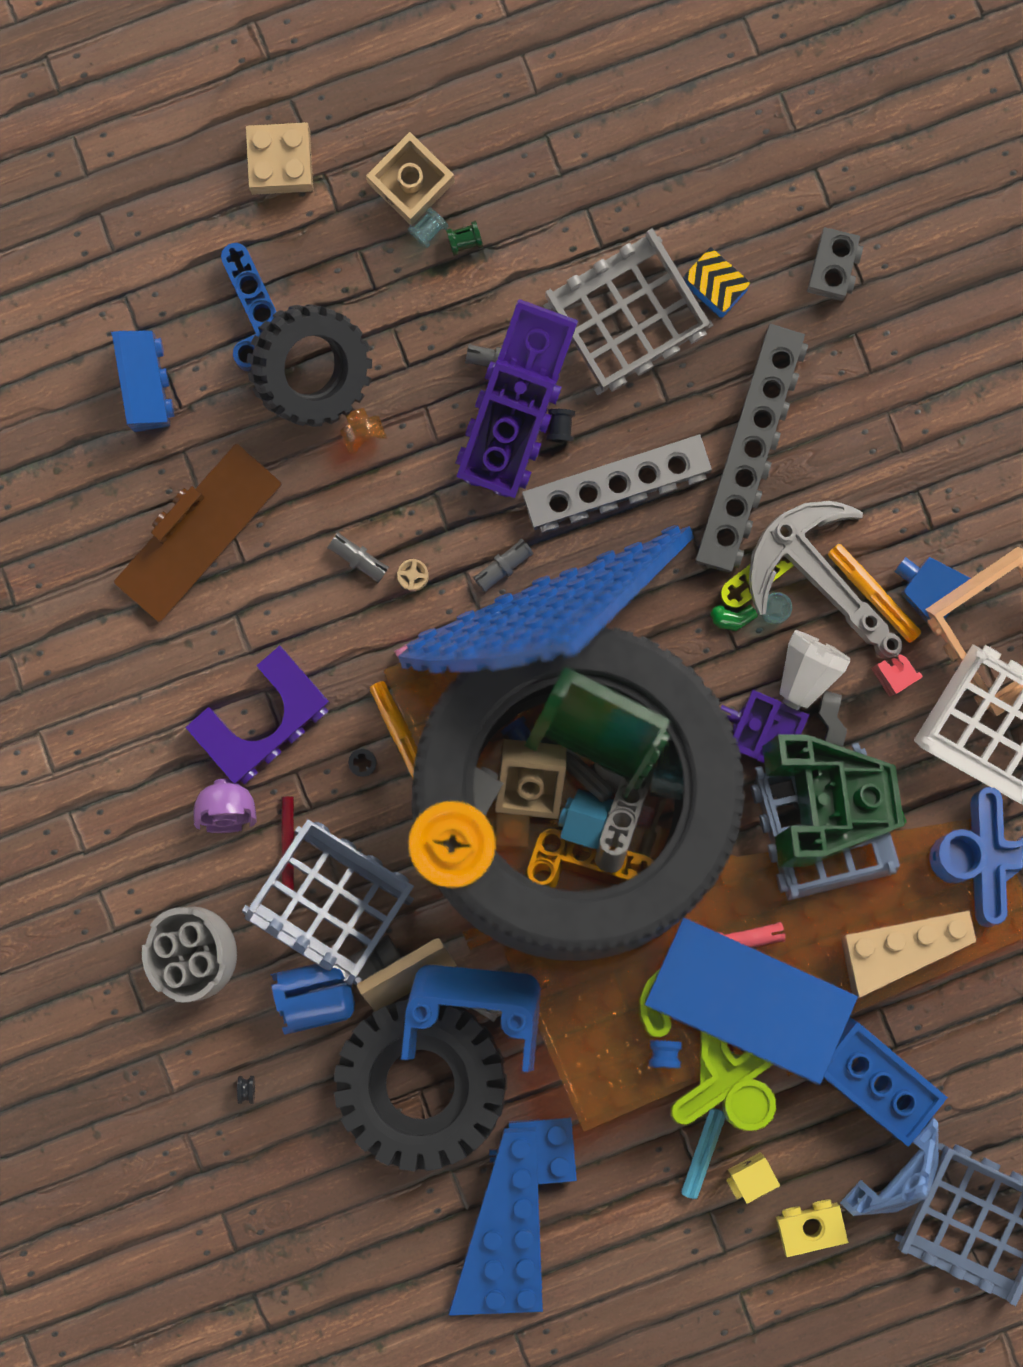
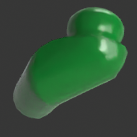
M751 604L737 613L725 610L724 606L719 605L711 610L710 616L718 628L737 631L756 619L758 614Z

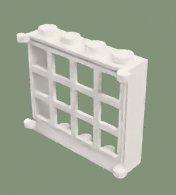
M972 644L914 741L922 749L986 785L996 788L1002 794L1023 805V775L1020 779L1012 775L1023 757V742L1021 745H1018L1003 736L1015 716L1023 720V712L1019 711L1023 704V689L1012 706L995 697L1006 676L1023 685V666L1013 660H1010L1008 664L1001 661L999 658L1002 654L987 645L981 649ZM981 663L1000 672L988 692L970 683ZM966 688L984 698L972 718L954 708ZM990 702L1008 712L996 732L979 722ZM950 714L968 723L957 743L938 734ZM974 728L993 737L981 757L963 748ZM999 741L1017 751L1005 771L988 762Z

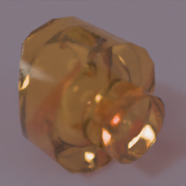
M365 408L352 411L346 416L349 425L340 430L349 453H356L361 445L371 437L376 436L379 439L388 438L378 415L368 417Z

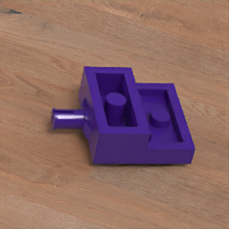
M755 690L750 692L745 706L739 712L723 704L720 707L722 711L730 714L727 715V718L730 722L734 723L733 737L737 739L740 754L763 764L765 762L762 746L778 734L801 735L809 717V714L793 709L781 701Z

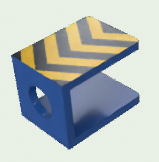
M712 247L683 276L690 291L720 318H723L747 292V287L750 285V282Z

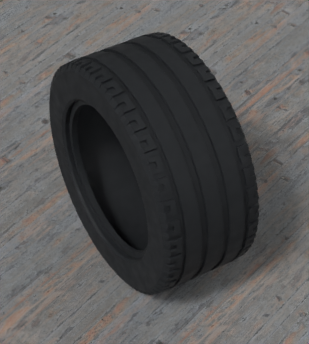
M605 625L572 656L566 657L563 652L551 660L543 661L541 655H539L536 660L524 665L497 670H489L487 666L478 671H461L439 698L422 732L418 744L412 782V816L414 824L424 811L442 802H462L476 808L473 790L474 772L483 750L497 731L511 719L530 708L547 703L564 667L670 720L665 730L670 736L661 754L670 772L673 785L674 812L672 825L665 845L657 859L637 876L619 885L597 891L572 892L558 890L541 885L523 876L506 863L495 850L489 867L474 882L461 887H444L436 884L452 907L463 918L467 919L471 925L493 938V940L509 948L519 950V952L553 960L586 961L622 954L648 943L678 923L709 892L728 862L736 842L743 811L744 776L737 739L733 737V728L725 711L722 712L719 707L720 702L709 687L706 688L703 684L704 680L690 666L687 668L683 665V660L668 649L664 651L659 648L660 644L652 642L643 636L640 638L633 636V632L616 627L613 630L607 629ZM450 836L448 841H433L447 847L450 854H454L457 848L471 847L456 842V836Z

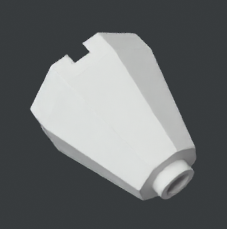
M798 630L793 632L789 640L780 688V695L784 697L782 702L796 710H799L801 706L808 708L844 674L850 663V657L829 644L824 645L818 642L819 639Z

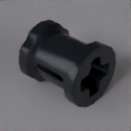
M560 408L548 409V414L552 416L550 434L546 436V441L573 443L574 437L571 436L572 417H575L576 411Z

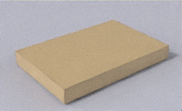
M436 938L361 981L356 986L373 1010L377 1011L409 994L415 975L421 967L425 965L455 967L457 965L441 940Z

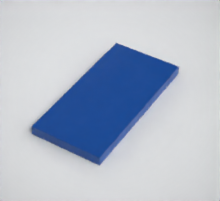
M683 917L644 1006L820 1085L858 996Z

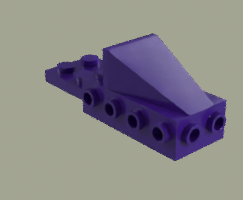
M521 299L518 300L496 362L491 361L488 366L485 379L489 380L486 391L481 390L477 398L475 407L479 409L477 418H471L465 436L470 438L467 447L461 446L455 464L460 465L456 477L463 479L470 485L488 488L504 497L510 496L515 498L520 488L526 489L532 473L526 469L530 460L536 461L542 445L536 442L540 431L546 433L552 416L547 414V410L551 403L556 404L562 387L556 384L578 320Z

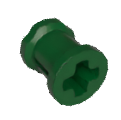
M472 221L470 226L456 230L451 228L446 230L454 256L458 255L459 251L475 246L483 248L476 221Z

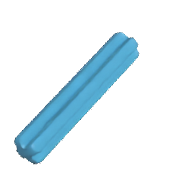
M716 1108L709 1110L681 1191L685 1197L691 1199L698 1198L726 1118L722 1110Z

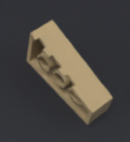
M970 911L843 936L841 942L852 993L860 998L975 943L976 938Z

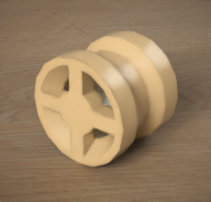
M416 559L404 561L399 566L397 572L401 586L411 592L423 589L429 579V573L425 564Z

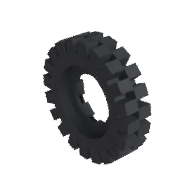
M402 1000L373 1012L371 1016L363 1020L352 1031L353 1034L349 1040L345 1041L339 1054L341 1058L339 1064L336 1065L334 1081L337 1082V1091L334 1092L336 1107H340L343 1116L340 1119L347 1132L351 1131L356 1138L354 1142L365 1152L369 1151L375 1155L376 1160L388 1166L391 1164L399 1166V1169L408 1171L441 1169L444 1166L453 1165L466 1158L489 1137L496 1127L495 1124L502 1114L506 1101L504 1096L505 1090H507V1074H505L503 1067L505 1062L500 1048H497L493 1041V1035L486 1026H482L476 1020L477 1017L467 1010H462L456 1006L439 1005V1014L436 1022L428 1028H418L416 1050L432 1051L448 1063L454 1075V1094L448 1106L436 1116L416 1119L404 1115L390 1101L386 1087L390 1067L402 1055L406 1008L409 1001Z

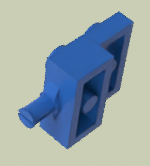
M571 1117L509 1121V1128L536 1127L538 1184L577 1181ZM489 1149V1156L496 1155L498 1149ZM496 1156L490 1157V1163L494 1162Z

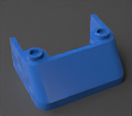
M425 965L421 967L415 975L406 1008L401 1059H415L418 1028L424 1029L432 1026L438 1018L439 1005L502 1011L501 1026L503 1031L510 1037L525 1039L522 1071H533L541 998L540 982L533 975L441 965Z

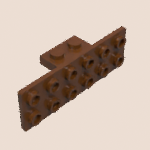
M235 444L196 489L193 486L189 490L183 488L172 501L175 506L168 513L163 511L152 523L154 529L151 532L154 536L114 580L115 585L156 621L161 622L282 485L281 481L241 446Z

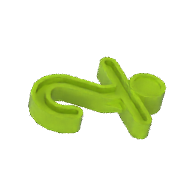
M660 969L646 981L639 997V1017L646 1033L654 1038L666 1035L671 1028V1020L668 1016L644 1006ZM700 1031V1084L672 1104L670 1109L672 1119L680 1125L689 1124L723 1101V1113L733 1127L743 1131H753L765 1127L773 1119L776 1111V1099L772 1090L765 1083L752 1079L773 1064L748 1052H744L741 1055L733 1054L726 1042Z

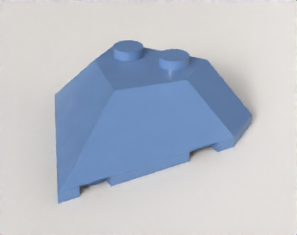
M932 1117L913 1141L919 1148V1151L879 1195L860 1180L840 1204L853 1216L898 1212L928 1198L939 1166L938 1121Z

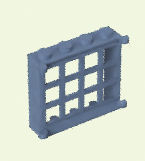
M859 743L851 744L853 751L867 755L865 748L860 749ZM762 766L755 768L756 778L754 785L751 786V793L754 803H760L763 814L759 815L762 831L763 833H768L771 844H768L770 860L772 863L777 862L778 865L775 836L788 827L781 828L776 807L798 802L795 776H766ZM791 780L795 795L773 800L769 785ZM890 832L856 846L872 844L878 864L876 866L856 870L849 849L843 852L848 873L827 878L823 863L820 861L816 863L820 880L798 885L793 867H779L778 865L780 873L776 874V880L780 892H785L787 900H792L896 874L900 864Z
M307 819L302 828L299 826L294 832L297 836L250 907L245 905L242 913L245 915L244 919L320 967L329 971L332 968L341 969L345 977L342 980L347 984L352 985L353 983L358 985L362 978L357 975L403 903L410 905L414 898L409 896L414 886L409 883L408 878L399 872L392 873L383 867L382 862L376 857L366 856L356 850V846L349 840L339 839L332 835L330 830L322 823H313ZM303 840L323 851L312 869L293 857ZM328 856L348 867L338 885L318 873ZM288 863L308 875L297 893L277 881ZM353 872L373 883L363 901L343 889ZM313 879L333 891L322 909L302 897ZM272 887L292 898L282 916L262 905ZM379 887L398 899L388 916L368 905ZM338 895L358 907L348 924L328 913ZM297 903L317 914L307 932L287 921ZM363 911L382 922L381 927L372 940L353 929ZM322 919L343 931L332 949L312 937ZM348 934L368 946L357 964L337 952Z
M938 1143V1149L943 1152L939 1158V1166L928 1198L919 1202L904 1236L896 1234L894 1240L900 1242L898 1249L905 1254L909 1253L933 1267L936 1266L947 1271L958 1279L966 1280L990 1294L993 1293L1004 1298L1010 1304L1016 1306L1023 1292V1263L1015 1280L995 1272L994 1269L1003 1250L1023 1259L1022 1251L1006 1244L1015 1223L1023 1226V1219L1019 1217L1023 1208V1175L1012 1171L1010 1176L999 1171L1001 1165L985 1157L982 1162H979L970 1157L972 1151L955 1144L952 1149L942 1143ZM951 1159L968 1167L958 1188L942 1181V1177ZM974 1170L995 1179L985 1201L965 1192ZM1001 1183L1022 1192L1013 1213L992 1204ZM938 1186L955 1193L946 1215L929 1208ZM962 1197L982 1206L973 1228L952 1218ZM989 1210L1009 1219L1000 1241L979 1231ZM926 1213L943 1221L933 1242L917 1235V1231ZM949 1224L970 1234L960 1255L940 1246ZM976 1237L997 1246L987 1268L967 1259Z

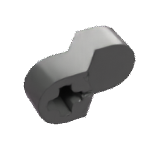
M825 691L822 694L817 712V717L820 718L827 728L824 741L843 747L847 728L844 727L837 717L842 695Z

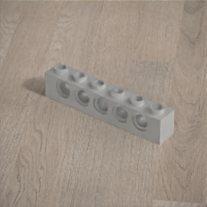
M699 434L523 491L522 496L533 529L540 528L541 532L544 533L559 528L558 522L570 519L571 523H576L589 518V512L599 509L600 513L603 514L618 509L617 503L626 500H629L630 504L648 499L647 493L659 490L661 495L678 489L676 484L687 480L689 485L707 480L706 474H709L712 468L701 435ZM675 458L682 460L685 464V471L681 474L672 473L668 468L670 460ZM644 468L652 469L656 474L655 481L649 484L643 483L639 479V471ZM622 478L626 482V490L622 493L611 491L609 488L611 479ZM585 487H591L596 491L597 498L591 503H586L581 500L579 492ZM554 497H563L567 501L568 507L563 512H555L550 507V501Z

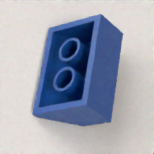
M153 331L112 332L127 425L134 432L171 426L169 418L175 417L172 399H166L164 387H169L167 369H161L159 357L164 356L162 339H156Z

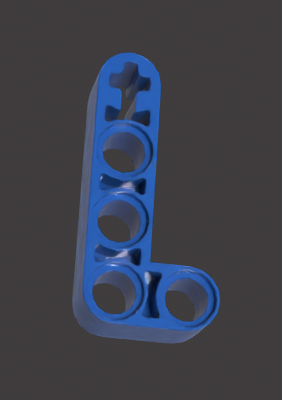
M231 243L222 251V263L256 334L237 343L233 349V358L240 369L248 372L252 370V364L240 361V354L248 348L254 350L255 346L251 344L254 336H260L262 330L259 327L264 323L255 320V313L260 308L269 309L271 316L267 321L271 322L274 319L273 314L277 311L248 250L240 243ZM237 253L241 257L240 261L245 269L244 272L239 273L235 263L231 262V255ZM248 280H254L258 283L256 291L252 294H245L241 291L243 283Z

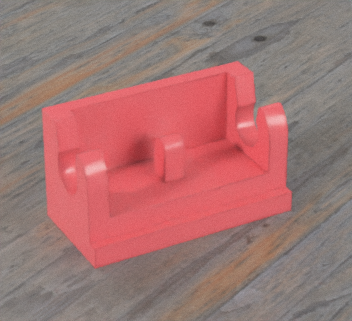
M898 655V659H891L892 667L884 660L871 668L889 697L899 693L923 677L920 672L916 673L909 660L903 655Z

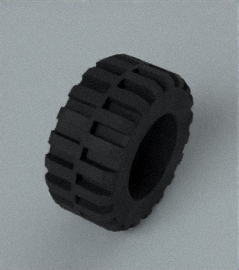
M317 305L289 306L287 311L279 310L274 313V319L271 322L264 321L259 327L262 333L259 337H253L251 344L255 346L253 354L248 353L247 363L252 364V370L248 371L249 381L255 385L252 390L256 397L262 399L263 405L269 411L302 426L306 424L318 427L322 426L324 422L332 424L339 421V415L348 416L354 410L351 405L355 401L360 403L365 396L361 393L363 385L369 386L371 377L366 376L367 369H372V359L366 355V352L370 351V347L367 341L362 340V331L358 326L351 324V319L345 315ZM307 336H317L327 341L334 355V370L330 380L322 389L313 394H301L294 391L287 383L284 370L285 360L292 346Z

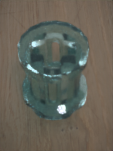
M431 207L426 210L427 214L415 226L408 228L411 235L425 248L430 246V241L441 229L446 230L449 227L446 221Z

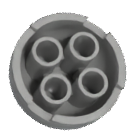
M180 907L163 912L150 924L152 928L148 934L146 944L142 945V962L148 980L158 992L162 991L176 1002H192L209 998L226 986L236 967L237 946L231 929L220 916L201 907Z

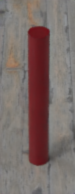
M293 796L281 797L282 857L294 840ZM288 863L282 872V884L294 890V866Z

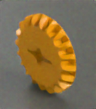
M442 802L428 808L416 820L410 834V855L418 871L432 883L444 887H461L474 882L487 870L495 851V837L489 821L476 808L462 802ZM450 836H456V842L471 847L457 848L454 854H450L447 847L433 841H448Z

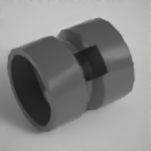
M388 934L380 939L358 975L362 978V981L402 958ZM366 948L351 955L350 960L357 964Z

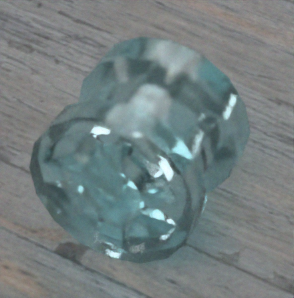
M781 592L769 594L766 614L761 615L762 618L770 624H780L786 621L792 612L790 598Z

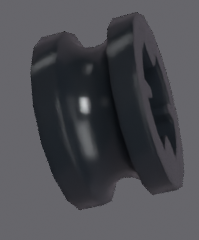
M357 749L350 755L348 764L352 773L365 777L374 772L377 761L374 754L369 750ZM359 754H365L366 759L372 762L370 768L366 766L367 771L360 772V768L354 766V759H359Z
M238 1076V1104H242L245 1100L249 1101L250 1104H254L255 1076H250L249 1079Z

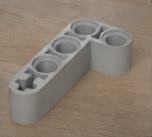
M594 762L592 770L616 794L595 856L596 865L604 872H616L623 866L648 794L654 772L653 767H651L646 778H644L638 791L632 788L627 798H624L622 795L630 780ZM610 846L616 847L615 851L610 850Z

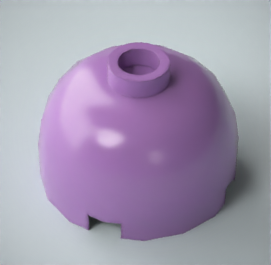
M230 779L215 780L213 785L206 787L199 793L194 803V825L199 830L201 824L206 826L207 832L210 833L242 831V824L249 822L250 827H252L257 822L256 807L251 794L247 789L239 784H234Z

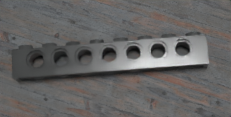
M769 324L695 559L697 564L729 574L732 572L733 567L738 569L740 567L744 551L739 549L742 537L748 539L753 525V521L748 520L751 508H758L762 496V491L757 490L760 479L766 480L772 464V462L766 461L769 450H776L781 435L780 432L776 431L778 421H785L790 406V403L785 402L788 390L794 392L799 374L794 372L797 361L803 362L808 348V344L803 343L805 338L803 333L774 324ZM777 354L784 355L788 359V367L784 369L776 368L772 363V357ZM770 383L776 385L779 389V396L773 399L766 397L763 393L764 385ZM757 413L768 415L770 425L766 428L756 426L754 415ZM749 442L757 443L761 448V455L755 458L749 457L745 453V445ZM739 472H747L752 478V484L748 487L739 486L735 481V475ZM730 501L739 502L743 508L742 515L738 517L730 516L726 511V504ZM723 530L729 531L734 538L733 544L727 547L720 545L717 541V533Z

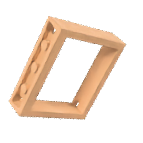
M1015 548L925 609L931 618L927 621L929 627L936 636L941 634L946 642L943 649L953 662L957 660L960 665L966 656V652L943 616L1015 567L1023 578L1022 548ZM976 672L970 683L988 692L987 686L979 673ZM1013 681L997 692L995 697L1012 706L1022 691L1023 685ZM978 694L974 696L975 701L980 706L984 698ZM990 702L986 709L996 716L1006 711Z

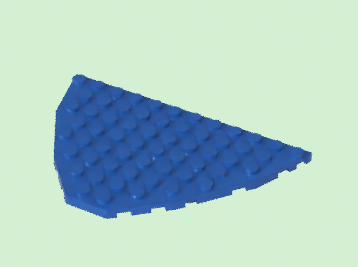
M678 525L670 526L661 531V536L643 544L641 542L631 544L618 554H615L614 550L604 552L596 557L597 561L579 569L576 567L561 572L559 577L552 580L549 576H543L532 582L533 586L519 593L501 595L495 598V603L476 612L472 610L462 613L456 617V621L437 630L432 628L418 634L419 639L406 645L407 649L398 656L402 668L408 669L413 666L414 670L424 671L429 669L432 673H442L447 670L446 666H449L451 672L478 671L487 666L489 670H497L528 664L536 660L539 655H541L543 661L551 660L563 652L566 657L575 655L694 538L691 528L688 526L680 529Z

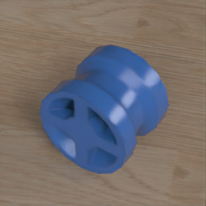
M650 1041L653 1057L649 1060V1067L681 1068V1061L678 1059V1052L682 1049L681 1042Z

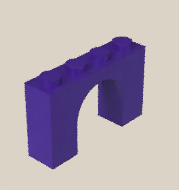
M280 645L256 665L280 693L284 703L283 720L279 728L271 736L259 741L243 740L237 737L210 707L185 727L234 784H238L240 781L244 785L247 784L258 774L255 768L263 761L269 764L282 753L279 748L286 741H289L291 744L294 743L305 733L303 727L312 720L314 723H317L329 712L326 707L330 702Z

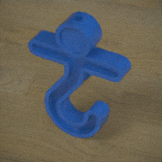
M985 787L973 794L971 798L972 831L961 829L942 836L933 844L929 859L932 870L945 882L955 884L974 878L976 920L984 927H992L1002 923L1007 917L1006 882L1023 869V835L1016 841L1004 839L1002 795L996 788Z

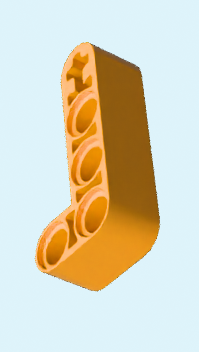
M547 829L538 837L527 873L530 880L553 889L557 886L562 869L619 885L637 876L654 861L645 855L627 851L620 870L612 873L604 872L596 865V849L561 839V830ZM549 842H558L561 845L555 852H548L544 849ZM610 846V850L615 851L616 847ZM579 851L590 852L591 856L585 861H578L574 858ZM542 870L551 873L550 877L545 881H538L534 878L536 873Z

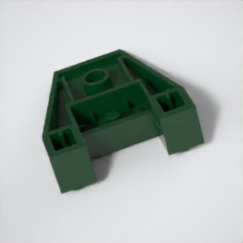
M778 734L762 746L766 776H795L802 826H790L775 836L779 867H808L904 826L895 765L809 735Z

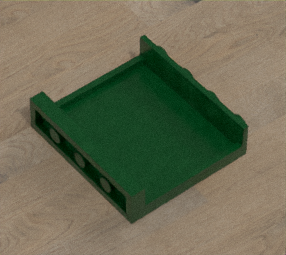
M564 667L524 746L536 752L542 738L546 737L630 780L622 797L627 798L632 788L638 791L659 753L663 750L670 734L665 732L670 720Z

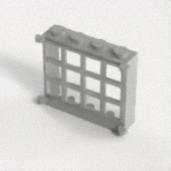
M653 228L647 231L644 238L634 244L628 243L620 248L619 253L607 260H599L593 265L592 269L582 275L572 276L565 285L557 290L552 291L549 289L545 292V297L548 303L543 305L545 309L550 310L553 308L554 312L567 316L564 309L581 299L590 313L592 319L575 329L572 341L599 384V387L594 389L597 395L605 392L608 388H610L611 392L619 389L627 383L626 377L635 372L638 376L644 374L654 367L653 361L661 356L665 360L681 351L679 348L681 344L688 340L691 344L699 341L707 335L706 331L714 326L712 321L708 320L662 245L661 237L656 235ZM656 254L666 269L667 274L648 285L637 265ZM631 269L642 289L623 299L612 280ZM672 279L683 298L663 309L652 290ZM606 284L617 304L597 314L586 295ZM647 294L657 314L638 325L627 305ZM687 304L698 323L678 334L667 315ZM621 309L632 329L613 340L602 320ZM662 319L673 338L653 350L642 330ZM596 324L607 344L590 353L579 334ZM637 334L647 354L628 365L617 345ZM611 349L622 369L605 378L594 359Z

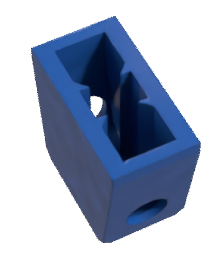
M905 557L894 571L908 582L901 591V596L926 622L931 618L925 609L971 579L931 557L927 558L920 567Z

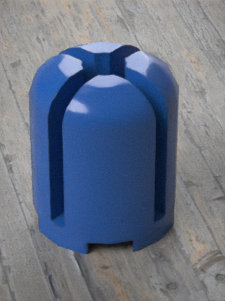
M311 964L271 974L273 980L278 982L272 985L276 1009L280 1017L283 1016L284 1024L287 1023L288 1025L282 1028L284 1035L345 1021L353 1015L355 997L351 990L352 985L342 980L345 977L341 969L332 968L329 971L317 964Z

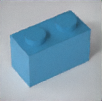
M578 789L574 799L569 797L565 808L562 810L558 826L563 827L560 838L597 850L614 800L608 798L607 801L600 802L591 792Z

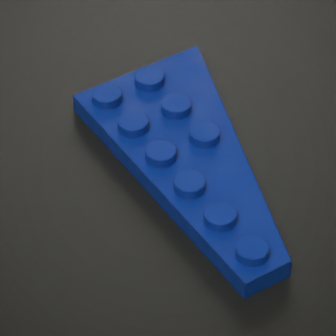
M536 1127L508 1128L503 1131L481 1209L479 1210L467 1249L464 1265L457 1282L454 1298L451 1302L449 1315L543 1312Z

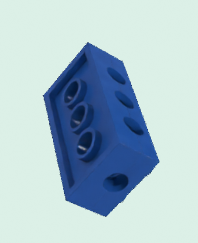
M849 1017L823 1078L891 1135L909 1147L948 1097L860 1023ZM857 1058L856 1062L852 1065L853 1060Z

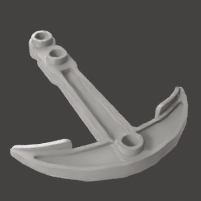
M810 502L784 512L773 520L762 532L751 555L749 586L753 604L758 615L766 614L769 591L776 575L773 569L782 556H785L846 617V622L867 644L875 646V651L879 657L891 659L899 655L902 650L901 639L896 634L889 633L888 625L868 603L862 602L805 536V533L817 524L820 527L839 520L861 519L863 512L839 502ZM781 527L788 529V537L782 536L780 532ZM867 617H870L874 622L872 628L868 627L865 623ZM888 640H892L894 642V650L888 649Z

